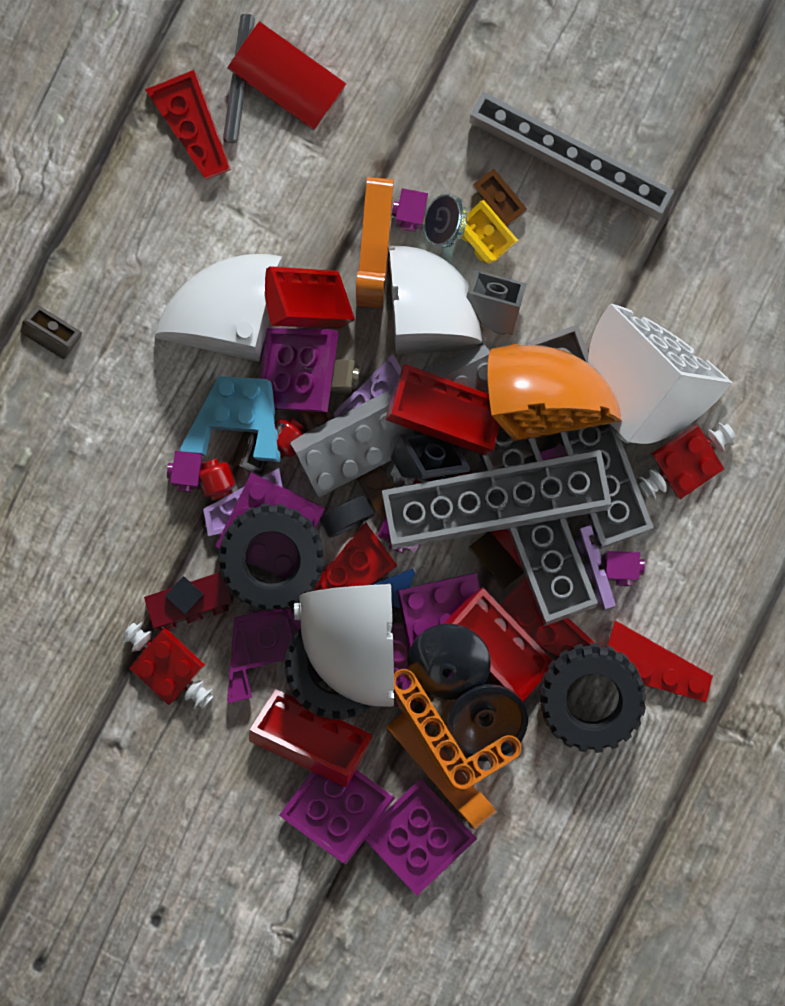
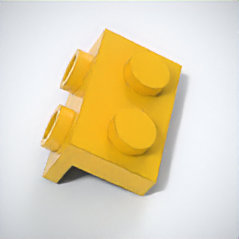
M485 200L480 201L467 215L459 219L457 226L458 235L465 242L469 241L475 249L474 253L477 258L487 264L496 262L519 241Z

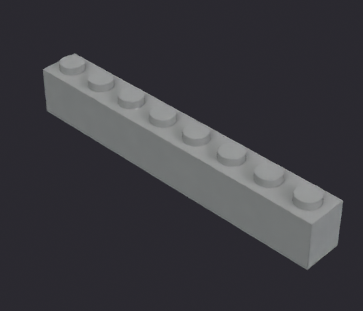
M482 92L470 114L469 123L657 221L662 216L674 192L673 189L485 92Z

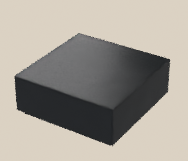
M184 576L165 595L185 615L204 596Z

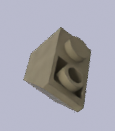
M335 360L330 393L351 396L352 390L358 389L360 373L359 369L355 368V360Z

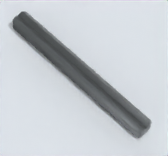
M241 14L235 55L254 29L255 17L251 14ZM232 73L223 134V140L227 143L238 142L246 82L234 73Z

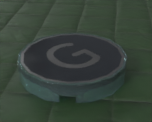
M446 193L437 196L430 203L424 217L423 227L425 237L430 244L447 248L454 245L453 242L456 238H461L467 224L466 207H463L461 198Z

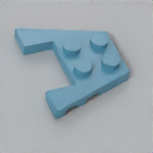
M218 376L180 451L206 456L212 429L255 432L258 435L253 457L260 461L280 462V452L277 449L278 433L274 423L275 408L272 383L268 379Z

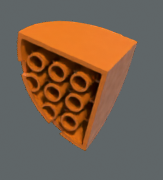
M512 344L490 350L488 356V390L491 415L514 441L622 421L617 399L607 381L595 368L579 357L560 349L538 345Z

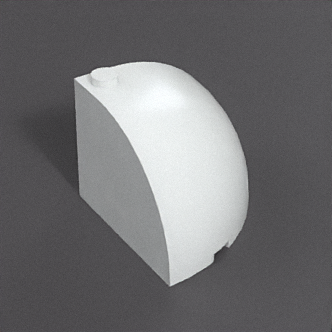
M407 246L389 247L396 354L468 350L482 344V341H487L486 327L480 324V318L466 298L469 285L451 264L441 257L419 248Z
M270 254L240 255L216 262L191 277L171 298L158 322L154 337L160 340L260 362L266 330L269 324L265 300V272L269 266L282 267L284 257Z
M610 304L594 330L589 347L588 364L595 368L607 381L617 399L622 421L610 424L617 430L616 435L625 443H654L676 434L703 415L732 385V382L712 363L693 356L694 349L668 330L644 316L641 320L637 317H632L634 313L627 308Z
M391 584L340 587L301 594L299 596L300 603H294L295 620H300L304 648L319 676L336 692L355 702L372 706H394L393 635L390 633L392 627Z

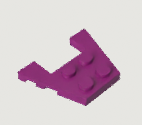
M274 609V612H265L263 610L234 617L227 694L228 704L252 698L246 670L285 661L289 643L301 628L299 622L295 620L291 609L283 611L282 609ZM311 664V671L315 681H324Z

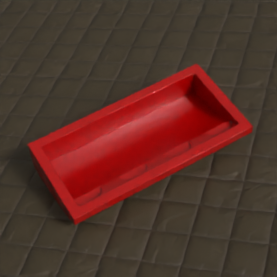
M260 21L227 67L232 73L312 130L317 128L347 84Z
M275 266L266 268L265 300L271 326L341 329L355 320L339 271Z
M407 364L403 365L385 418L386 421L485 456L494 450L500 424L491 415L489 394Z
M484 588L476 591L443 623L461 625L478 634L486 643L491 656V668L488 678L494 685L504 686L514 691L522 701L540 683L544 673H547L549 669L548 665L553 661Z
M275 689L249 730V742L344 787H347L373 737L372 734L343 720H332L316 716V714L302 707L294 697Z

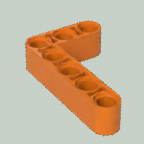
M367 177L360 263L356 281V306L383 308L394 179Z
M401 669L394 673V699L451 790L461 792L468 789L520 755V741L513 736H504L466 759L415 675L407 669ZM396 678H406L409 682V688L406 690L399 689L395 683ZM411 701H420L424 707L423 712L420 714L414 713L410 708ZM425 725H435L438 729L437 737H429L425 733ZM502 743H508L512 746V756H505L501 752ZM446 747L451 750V761L442 760L439 755L440 748ZM479 757H485L489 760V770L484 771L478 767L477 760ZM456 771H462L466 774L467 782L465 785H459L455 782L454 774Z
M403 712L386 726L474 830L497 812L484 795L478 792L474 786L461 792L450 789ZM440 748L439 755L442 758V760L451 761V759ZM461 771L455 772V782L459 785H465L467 778Z

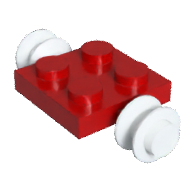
M719 422V430L716 432L708 430L707 440L700 426L694 424L651 453L662 472L658 473L657 471L649 470L650 477L647 479L639 477L641 483L638 484V487L646 498L651 496L655 500V492L661 490L665 493V482H668L675 495L681 500L722 472L724 467L714 450L725 452V444L735 445L733 439L736 438V435L728 424L723 425Z
M142 622L138 625L135 623L131 624L123 633L126 637L123 643L130 641L133 644V652L142 649L143 653L129 669L168 705L172 704L183 690H187L185 701L192 699L195 702L194 709L199 706L204 709L214 698L211 695L214 689L206 690L203 688L204 680L196 681L195 683L192 680L205 664L167 628L161 630L154 640L149 642L152 631L143 632L141 630Z

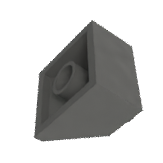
M475 269L466 298L487 329H491L493 332L501 335H513L527 283Z

